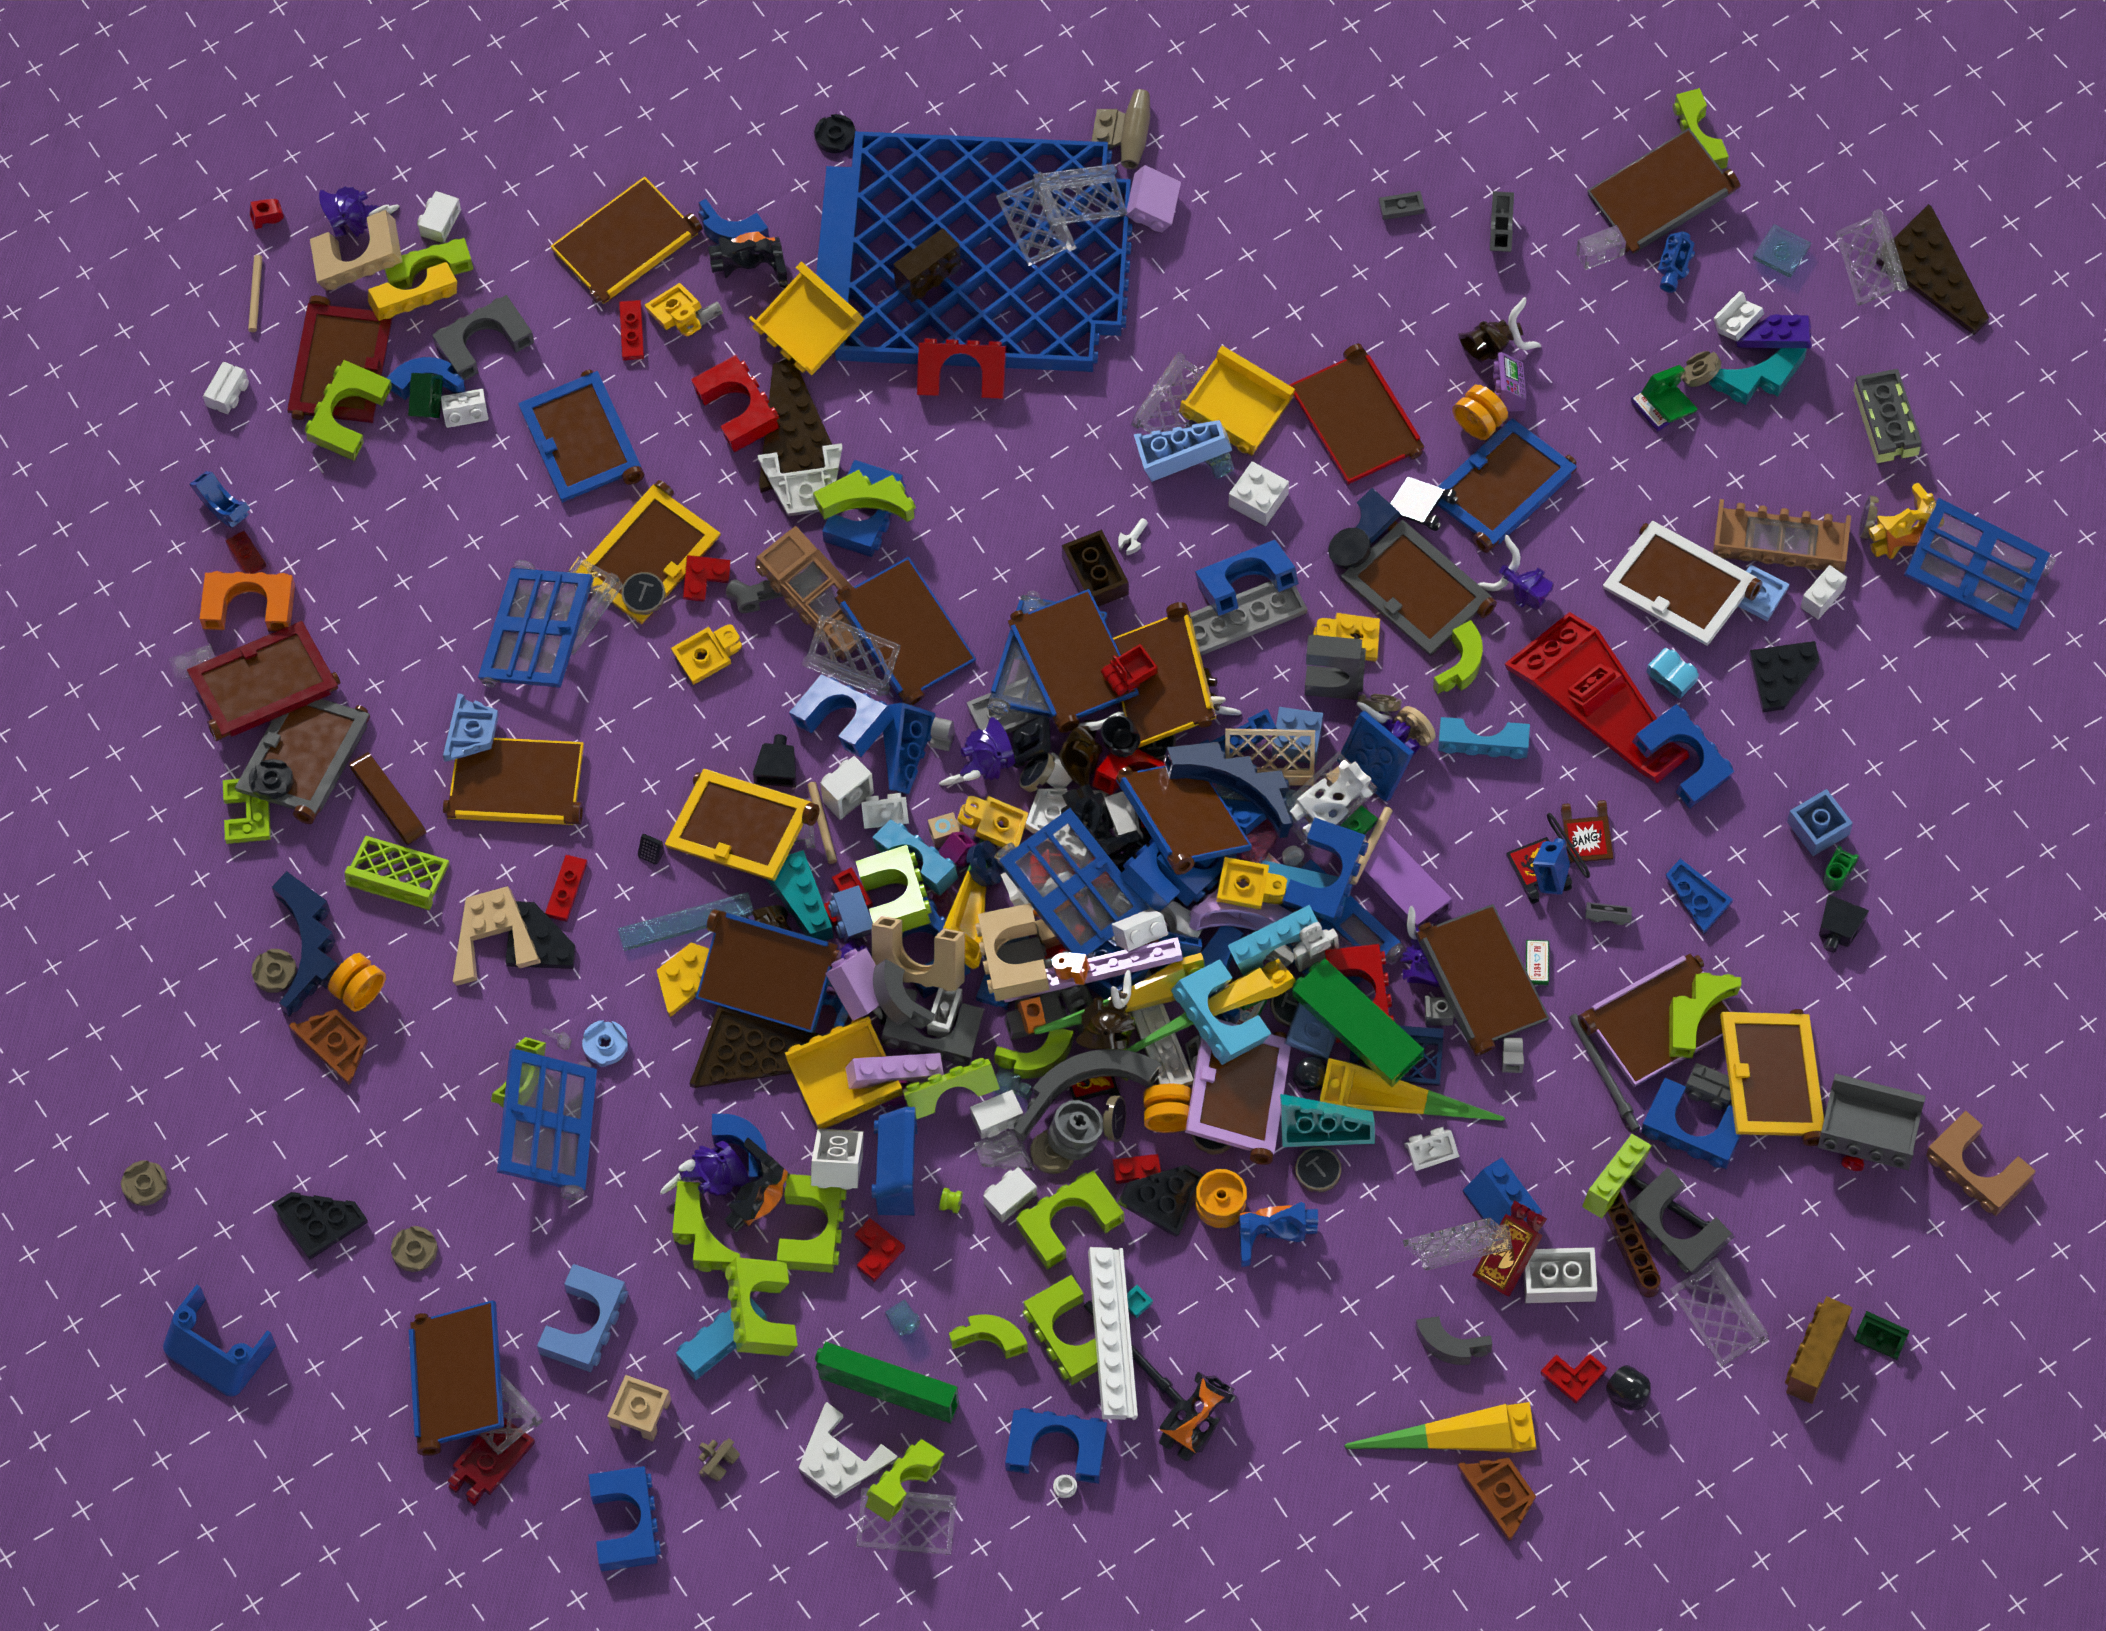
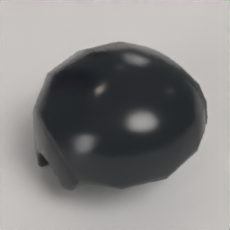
M1318 1057L1302 1059L1293 1071V1081L1297 1088L1307 1093L1312 1090H1321L1327 1068L1326 1062Z

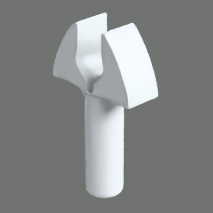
M1141 518L1129 535L1120 533L1118 540L1119 551H1121L1123 545L1131 542V545L1126 550V555L1133 554L1141 549V543L1137 542V538L1148 524L1146 519Z

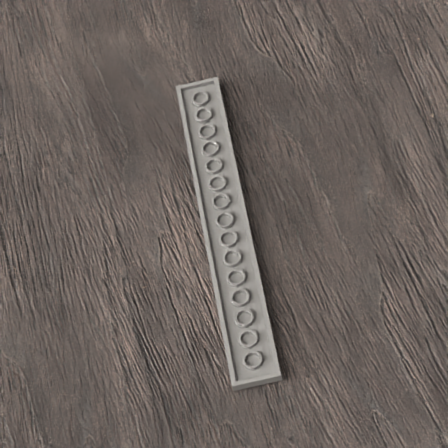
M1269 581L1237 594L1238 609L1218 616L1212 606L1209 605L1190 613L1200 655L1202 656L1307 614L1308 609L1296 586L1278 592L1272 582ZM1029 678L1006 686L1003 696L1022 700ZM1034 680L1027 701L1044 704V699ZM991 693L966 702L977 728L985 730L991 717H994L1001 723L1006 733L1017 730L1041 717V715L990 705Z

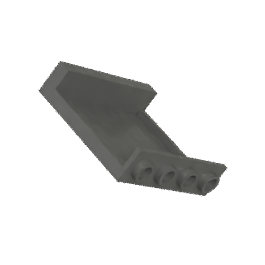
M1835 1073L1818 1148L1909 1171L1926 1096Z

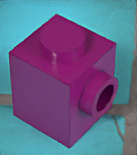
M963 831L952 832L938 852L943 858L951 859L956 867L966 866L968 864L966 859L968 850L971 846L976 845V843Z

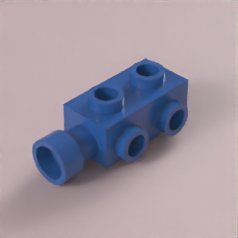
M1687 232L1670 234L1666 240L1658 271L1664 275L1659 287L1665 292H1675L1678 280L1685 278L1689 273L1687 266L1689 260L1695 255L1693 250L1695 243L1690 240L1691 236Z

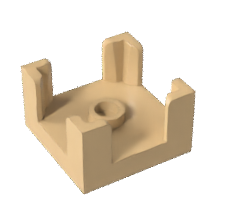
M625 1375L607 1416L609 1425L617 1429H621V1425L641 1431L644 1439L654 1441L658 1431L656 1424L663 1408L667 1410L671 1402L669 1390Z

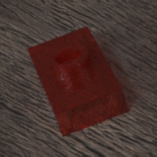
M245 530L225 540L245 574H254L266 567L265 561Z

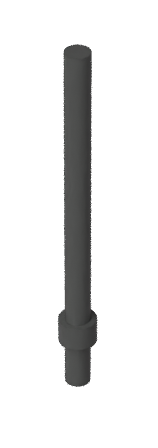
M1571 1015L1569 1019L1617 1103L1619 1114L1622 1118H1625L1632 1132L1638 1131L1640 1126L1633 1115V1108L1630 1103L1625 1101L1590 1036L1580 1026L1578 1015Z

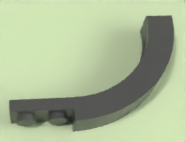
M1119 1049L1089 1051L1061 1062L1048 1071L1033 1087L1037 1098H1033L1029 1102L1028 1110L1024 1116H1019L1015 1121L1014 1132L1016 1137L1024 1142L1052 1102L1069 1087L1095 1077L1114 1076L1130 1079L1149 1088L1152 1087L1162 1073L1161 1063L1140 1053Z

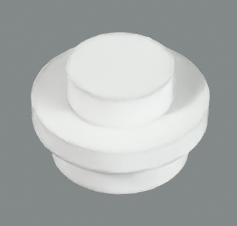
M1294 845L1286 848L1282 853L1284 864L1287 866H1297L1304 858L1303 850Z
M1061 1475L1055 1479L1053 1489L1057 1496L1070 1498L1077 1490V1483L1072 1476Z

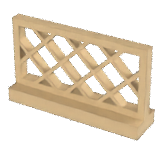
M1225 728L1226 759L1232 758L1235 754L1239 757H1244L1239 751L1248 743L1256 751L1250 756L1251 760L1259 754L1267 762L1261 768H1257V773L1282 770L1283 776L1288 780L1289 785L1314 786L1315 730ZM1230 735H1240L1245 741L1235 748L1230 743ZM1256 735H1262L1267 740L1259 749L1251 742ZM1278 736H1285L1290 741L1282 749L1273 742ZM1301 736H1310V744L1304 750L1295 742ZM1269 744L1278 751L1270 760L1261 752ZM1292 744L1300 751L1293 760L1284 753ZM1280 755L1289 762L1284 768H1277L1272 763ZM1304 755L1310 761V769L1299 768L1295 762Z

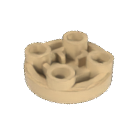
M1405 706L1394 718V723L1399 720L1400 723L1405 722L1407 726H1411L1406 741L1412 738L1413 740L1416 739L1421 746H1428L1435 740L1436 735L1432 724L1419 710Z

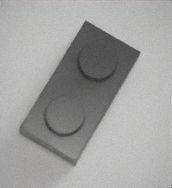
M1421 191L1379 198L1383 220L1423 214L1425 212Z
M1590 902L1586 904L1585 918L1590 919V921H1612L1617 925L1631 923L1632 907Z

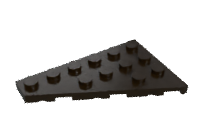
M1928 204L1875 256V261L1975 335L1988 322L1989 316L1934 209Z
M793 358L773 364L769 394L770 403H768V406L770 408L774 407L779 415V419H777L779 428L765 435L763 454L777 453L780 473L782 474L824 468L825 462L822 446L832 445L801 373L793 365L795 363ZM761 467L759 490L763 493L773 488Z
M719 1005L690 1080V1087L698 1088L791 1074L792 1071L787 1062L785 1052H788V1049L797 1044L802 1046L808 1043L811 1038L821 1034L811 1033Z

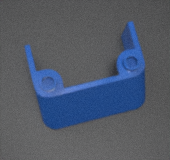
M904 1107L879 1115V1120H874V1134H878L876 1184H872V1198H876L878 1215L915 1216L913 1181L915 1134H918L915 1107Z
M196 1284L175 1311L163 1343V1350L169 1359L222 1394L229 1397L236 1396L243 1390L276 1347L271 1332L267 1330L254 1348L244 1343H238L225 1353L193 1332L191 1329L197 1321L196 1312L206 1301L201 1287Z

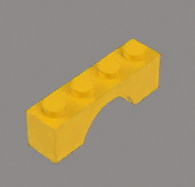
M447 262L427 268V277L417 288L402 290L395 288L387 282L368 289V303L378 321L389 319L397 314L409 312L414 308L429 305L434 301L457 294V280Z

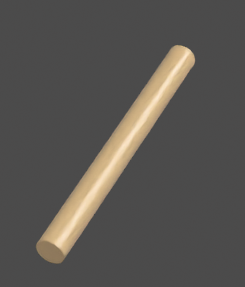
M255 255L253 261L249 332L257 331L262 269L261 255Z
M816 782L808 783V789L812 803L819 805L820 808L817 822L829 864H834L837 862L817 784Z
M1384 807L1367 842L1369 843L1365 856H1360L1358 862L1361 864L1357 877H1352L1350 884H1357L1393 812L1391 808Z

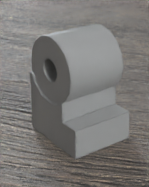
M938 717L934 718L931 728L932 738L930 747L950 751L955 735L953 721Z
M1504 1037L1502 1072L1523 1073L1522 1038Z

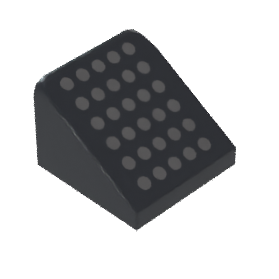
M642 834L638 857L653 864H658L664 854L663 842L649 835Z

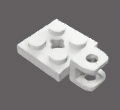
M1319 922L1303 928L1299 933L1301 942L1293 949L1295 965L1299 972L1312 966L1315 962L1322 961L1325 958V950L1338 949V935L1334 928L1329 931L1322 930Z

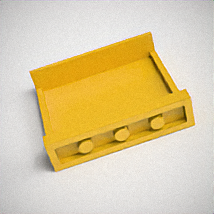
M801 261L795 267L800 273L756 320L752 316L749 319L754 323L752 328L760 335L765 333L768 336L766 340L774 348L778 345L782 349L780 353L787 360L793 358L796 361L793 365L802 373L807 371L812 376L861 324L864 318Z
M1222 345L1217 351L1215 360L1185 401H1181L1179 412L1184 418L1193 420L1198 424L1220 420L1227 432L1230 443L1236 446L1242 453H1248L1252 456L1293 399L1295 388Z
M869 1016L853 1020L850 1025L845 1027L838 1026L825 1036H815L808 1043L802 1046L800 1044L794 1045L788 1049V1052H785L787 1062L818 1129H826L903 1095L899 1080L881 1083L871 1088L849 1089L845 1067L852 1059L886 1057Z

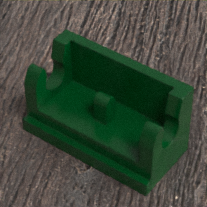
M411 373L408 416L440 419L443 375Z
M1866 1311L1854 1341L1898 1360L1910 1330Z

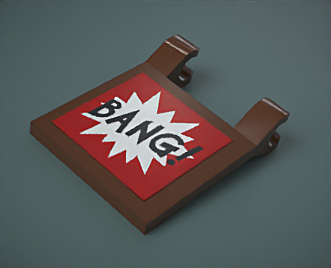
M1605 800L1597 802L1598 817L1572 819L1571 805L1569 803L1562 804L1561 816L1564 832L1584 862L1613 859L1607 802ZM1568 853L1570 863H1575Z

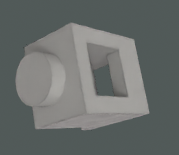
M1425 996V1026L1453 1025V1018L1455 1016L1446 997Z

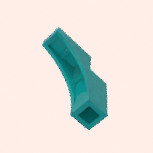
M1780 348L1768 360L1749 368L1731 370L1720 368L1718 373L1709 381V385L1716 391L1723 392L1734 401L1745 405L1759 387L1766 393L1774 394L1778 397L1805 360L1807 348Z

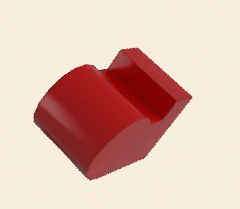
M278 199L250 202L249 215L254 229L262 228V225L266 223H278L284 218Z

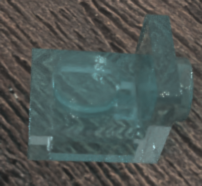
M1229 452L1204 461L1212 468L1216 479L1234 470Z
M905 1299L885 1311V1315L900 1336L906 1333H913L920 1325L919 1315L912 1311Z

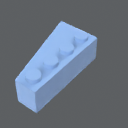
M1220 420L1194 424L1192 427L1184 429L1176 427L1172 431L1161 432L1160 430L1152 431L1148 435L1134 434L1144 470L1151 482L1232 451L1227 432Z

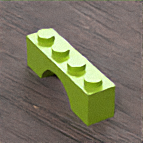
M1700 88L1676 94L1675 103L1672 107L1675 116H1679L1681 131L1683 132L1690 128L1720 169L1727 168L1729 155L1722 139L1711 138L1705 135L1698 127V122L1705 117L1707 108Z
M465 238L453 239L448 243L432 245L423 250L411 251L408 254L401 255L402 263L396 264L392 268L384 269L388 283L395 288L403 290L412 287L415 276L425 268L447 262L452 273L456 275L473 270V265Z
M979 1058L964 1068L957 1066L950 1069V1073L945 1075L935 1074L923 1083L913 1082L907 1085L906 1089L902 1091L908 1107H915L916 1118L919 1119L935 1113L938 1098L950 1088L965 1087L972 1090L978 1097L999 1090L1000 1087L989 1059Z
M1631 1134L1589 1188L1582 1207L1602 1219L1613 1205L1631 1175L1635 1176L1643 1166L1652 1145Z
M923 1439L915 1446L913 1444L910 1445L904 1457H899L895 1461L890 1472L886 1470L881 1476L877 1485L873 1484L866 1494L868 1500L865 1507L889 1522L901 1510L907 1494L902 1488L901 1483L907 1480L927 1482L939 1470L944 1453Z

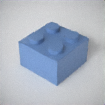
M1279 707L1276 722L1277 729L1315 730L1314 764H1316L1323 726V713ZM1278 736L1273 740L1280 749L1290 742L1285 736ZM1301 736L1295 742L1304 750L1310 744V736ZM1292 744L1284 753L1293 760L1300 751ZM1272 747L1273 757L1275 754L1278 753V751L1274 747ZM1282 755L1277 758L1286 760ZM1304 755L1297 760V762L1310 763Z
M1827 789L1790 810L1787 821L1812 856L1849 836L1853 825L1852 821Z
M859 885L834 893L830 899L828 909L831 917H836L837 926L835 927L839 939L843 938L844 942L847 943L852 939H859L870 935L873 923Z

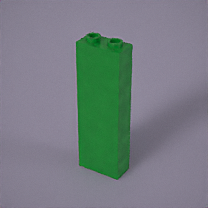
M1325 958L1320 963L1318 961L1315 962L1309 969L1310 973L1304 978L1300 977L1293 984V997L1389 1086L1393 1087L1424 1057V1048Z
M826 1341L823 1348L817 1350L815 1361L817 1362L816 1369L819 1373V1379L951 1424L959 1404L957 1386Z

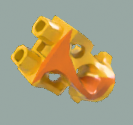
M1919 483L1912 486L1914 506L1917 510L1907 508L1895 516L1878 515V525L1868 528L1869 535L1874 543L1870 544V547L1875 557L1886 554L1889 559H1893L1903 546L1917 545L1927 520L1930 518L1936 505L1933 494H1928ZM1943 517L1940 521L1938 528L1944 525ZM1917 520H1919L1918 523H1917L1914 527H1912V525H1913Z

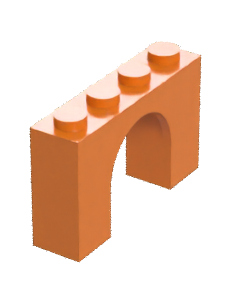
M220 571L205 573L199 618L203 629L225 630L229 603L234 597L245 592H256L267 599L265 623L268 631H278L291 625L295 583L292 575L286 573L275 575L263 572L256 574H245L243 572L223 573Z

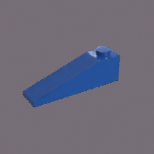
M905 703L890 704L888 706L890 707L889 711L893 720L883 731L889 790L909 794L918 773L917 766L919 761L925 756L926 752L924 749L928 741H931V728L936 713Z

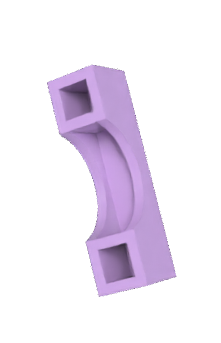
M940 1053L854 1058L845 1067L849 1089L871 1088L881 1083L897 1080L923 1083L928 1081V1078L932 1075H944Z

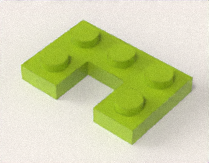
M239 779L223 780V800L225 804L246 802V818L224 820L226 844L271 840L269 801L237 792L235 787Z

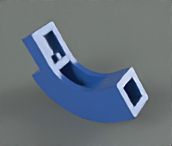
M707 199L699 202L700 211L698 215L703 222L704 233L713 242L719 244L720 237L733 240L739 235L758 231L766 238H769L768 227L758 213L741 221H727L716 213Z
M421 357L409 360L398 366L387 377V379L391 380V392L404 400L410 396L411 373L443 375V387L454 394L466 392L464 380L461 376L454 373L452 364L434 357Z
M205 471L189 484L206 507L228 527L233 528L249 515L247 512L250 510V507L247 503L233 498L221 485L213 472Z
M712 1114L713 1144L725 1141L726 1143L740 1146L749 1156L750 1182L763 1177V1173L756 1160L744 1147L745 1140L750 1138L767 1153L766 1143L760 1131L751 1122L733 1114Z

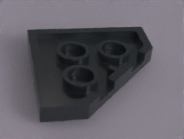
M1815 641L1750 650L1749 656L1762 712L1784 710L1795 693L1806 682L1811 672L1819 665L1820 659Z
M516 901L520 915L525 922L528 934L541 961L539 964L528 967L574 969L575 944L535 902ZM513 930L508 933L505 963L506 966L518 967L516 965Z
M1182 1165L1126 1183L1117 1204L1176 1237L1179 1236L1196 1198L1197 1185L1204 1175L1188 1165Z
M290 1192L272 1204L273 1209L309 1260L368 1223L367 1218L355 1201L346 1200L344 1202L333 1200L329 1197L316 1195L312 1197Z

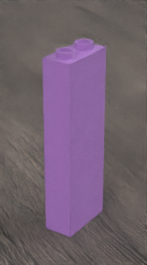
M1376 824L1365 834L1366 843L1368 842ZM1383 830L1361 874V878L1406 924L1409 907L1413 906L1416 914L1415 927L1418 928L1428 922L1432 925L1452 909V898Z

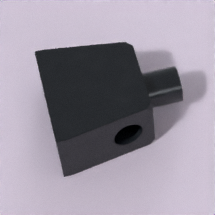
M777 734L774 736L773 744L764 743L762 745L753 771L754 784L796 788L794 746L786 745L787 736Z
M1828 895L1819 936L1826 939L1823 946L1824 949L1829 952H1836L1839 944L1849 947L1865 924L1869 910Z

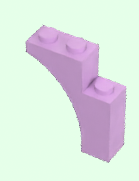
M1217 888L1212 894H1207L1202 903L1192 908L1189 914L1191 917L1189 927L1199 931L1215 926H1235L1258 931L1292 914V912L1278 904L1262 902L1261 910L1216 902L1219 889Z

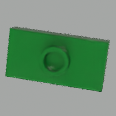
M1360 805L1340 826L1365 835L1378 822V818Z

